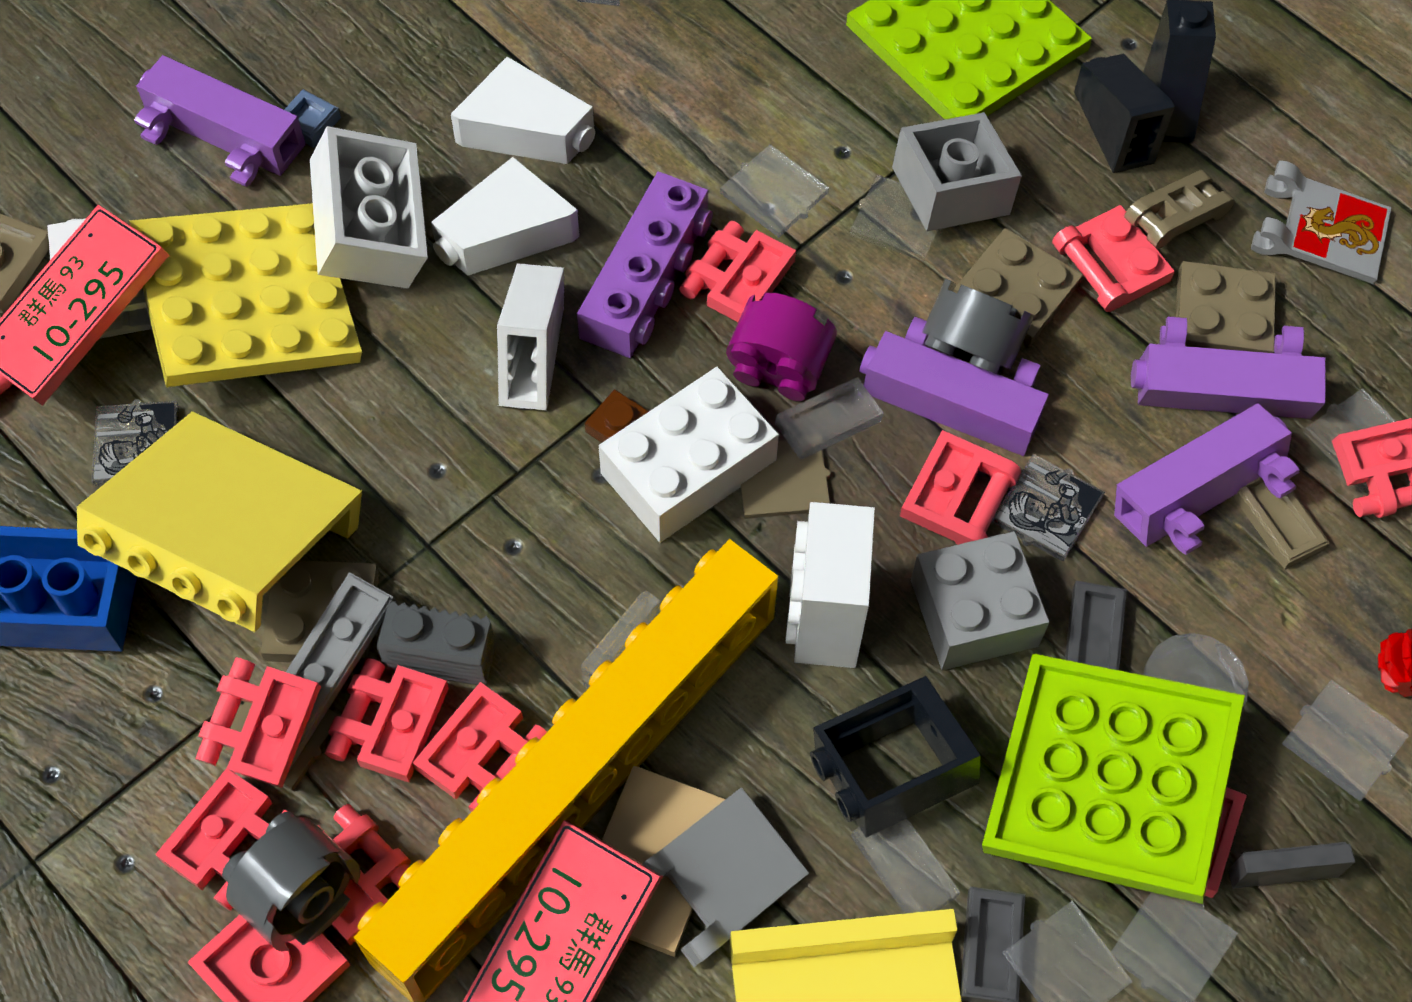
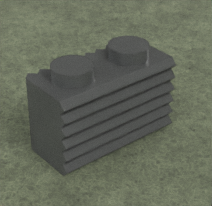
M395 600L387 606L377 643V649H379L380 657L387 670L395 671L399 665L440 679L475 685L481 682L485 686L496 648L491 621L487 616L480 619L475 614L470 618L467 613L459 616L457 611L449 614L446 609L439 613L436 607L429 611L426 606L418 609L415 604L408 608L405 602L398 606Z

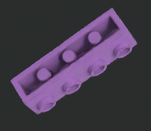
M657 171L577 312L579 339L630 359L639 343L646 344L654 327L655 319L653 317L658 307L665 308L669 303L674 290L673 280L678 271H686L692 259L694 251L692 245L697 236L704 237L711 224L713 212L708 210L707 189Z

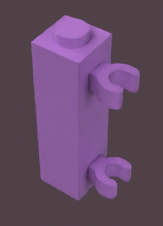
M164 55L159 58L151 69L145 71L140 82L136 85L144 108L139 111L134 121L136 124L146 128L140 135L142 139L158 145L165 138L169 125L221 148L230 153L225 161L226 166L235 170L231 174L230 179L245 187L254 180L259 167L281 176L306 145L298 116Z
M917 317L913 318L905 338L885 331L877 348L871 345L868 347L859 372L866 374L863 388L864 394L1018 455L1025 456L1049 395L1033 388L1040 368L1039 364L1022 358L1013 380L994 374L926 347L925 342L928 335L922 333L926 321Z
M1167 317L1166 326H1161L1160 344H1149L1141 358L1133 361L1131 370V387L1138 389V405L1241 413L1259 403L1272 416L1311 419L1325 404V357L1301 356L1304 343L1303 327L1283 326L1282 335L1275 336L1274 353L1187 347L1185 346L1187 318Z
M1257 403L1118 483L1114 516L1146 547L1169 534L1175 547L1186 555L1202 545V541L1195 535L1204 530V524L1198 516L1234 496L1240 488L1261 477L1268 490L1280 499L1296 490V485L1289 479L1298 474L1300 469L1287 457L1292 432L1288 430L1280 418L1272 416Z

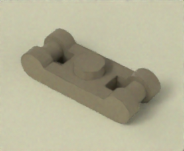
M1199 170L1136 200L1128 208L1124 218L1135 228L1140 226L1148 233L1147 240L1156 249H1160L1179 234L1212 218L1219 220L1233 207L1235 200L1226 191L1219 192L1211 185L1213 179L1203 170ZM1156 213H1158V214L1162 217L1163 220H1161V219L1156 215Z

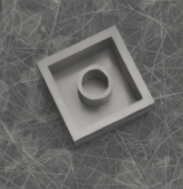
M984 112L902 127L900 130L892 169L926 231L1010 215L1022 175Z
M1015 531L917 554L911 583L942 671L1039 647L1049 620Z

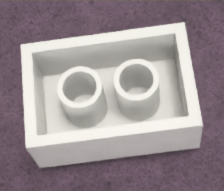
M327 126L310 158L318 275L409 288L428 258L416 143Z
M715 367L598 445L601 474L661 543L738 490L742 483L776 461L779 434L718 367Z
M810 502L808 522L797 521L786 630V644H795L794 663L856 668L869 607L875 507Z

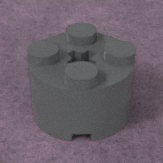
M944 279L922 333L928 335L925 345L955 357L959 348L973 354L970 361L971 364L994 374L1000 375L1003 367L1012 369L1034 315L1024 311L1021 319H1017L1014 317L1017 309L1012 308L1013 305L962 284L958 293H955L953 291L956 283Z
M287 811L279 814L271 821L267 827L266 834L258 839L248 851L239 852L227 862L223 869L222 877L228 882L226 891L228 903L276 950L282 952L289 950L285 943L297 939L302 945L312 941L339 917L350 901L344 894V891L350 879L358 884L361 871L357 861L311 819L296 817L292 812Z

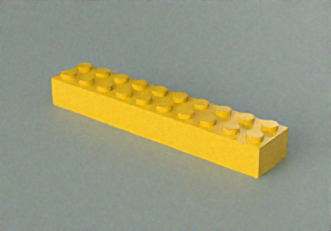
M731 539L718 551L714 549L709 550L696 565L694 570L695 576L683 588L677 585L666 595L660 605L661 612L649 624L642 622L631 632L624 645L626 649L614 662L606 660L595 670L589 680L590 687L577 701L571 698L559 708L552 720L554 725L540 740L534 737L522 747L515 758V767L503 779L496 777L484 787L477 798L479 805L465 820L457 818L447 826L439 837L438 844L440 846L425 862L421 859L417 860L404 872L398 882L399 890L385 904L378 902L364 914L358 924L360 931L353 938L369 964L410 1002H425L522 896L563 820H569L583 829L625 783L633 765L639 767L774 619L778 575Z

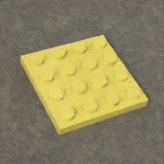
M313 203L129 220L131 227L161 246L170 255L143 286L166 387L360 363L362 350L341 279L318 275Z

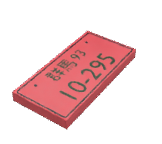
M97 205L0 318V374L43 406L170 255L145 235L100 205Z
M563 820L463 1002H594L663 876L569 820Z

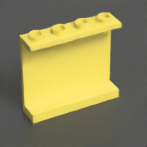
M192 411L77 506L78 546L86 549L89 553L123 567L134 575L145 578L175 593L182 599L190 600L220 615L227 621L234 622L256 632L261 626L263 595L329 530L348 539L358 529L362 490Z
M954 909L731 931L729 946L736 1002H962L952 941L957 933Z

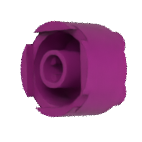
M765 293L762 301H756L755 295L749 297L726 349L728 359L736 367L733 375L738 381L749 386H759L761 381L778 387L779 393L784 397L794 401H803L807 392L814 390L817 386L837 337L836 327L829 319H827L824 326L814 318L817 309L796 298L778 293Z

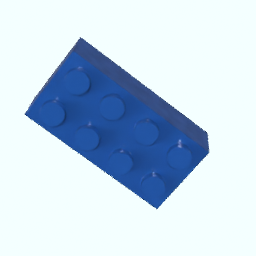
M0 526V646L122 652L137 576L129 570L100 556L93 555L86 549L78 546L77 529Z

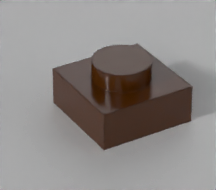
M614 389L585 422V432L603 443L649 411Z

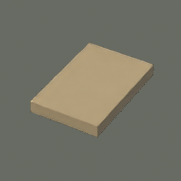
M633 765L602 840L638 862L643 863L725 799ZM664 876L660 881L629 940L675 957L693 908L669 877Z

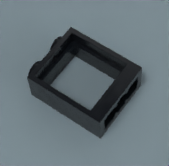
M927 676L813 727L815 750L810 752L813 766L821 780H831L838 791L835 793V798L843 817L848 823L855 820L866 838L974 787L980 782L981 755ZM915 723L942 766L867 800L841 757Z

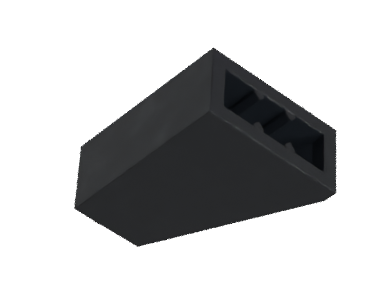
M1166 1L1144 68V74L1172 100L1175 106L1163 139L1164 142L1193 143L1195 139L1216 40L1213 1Z
M1124 53L1106 58L1097 57L1082 63L1074 93L1112 173L1155 164L1175 108L1172 100Z

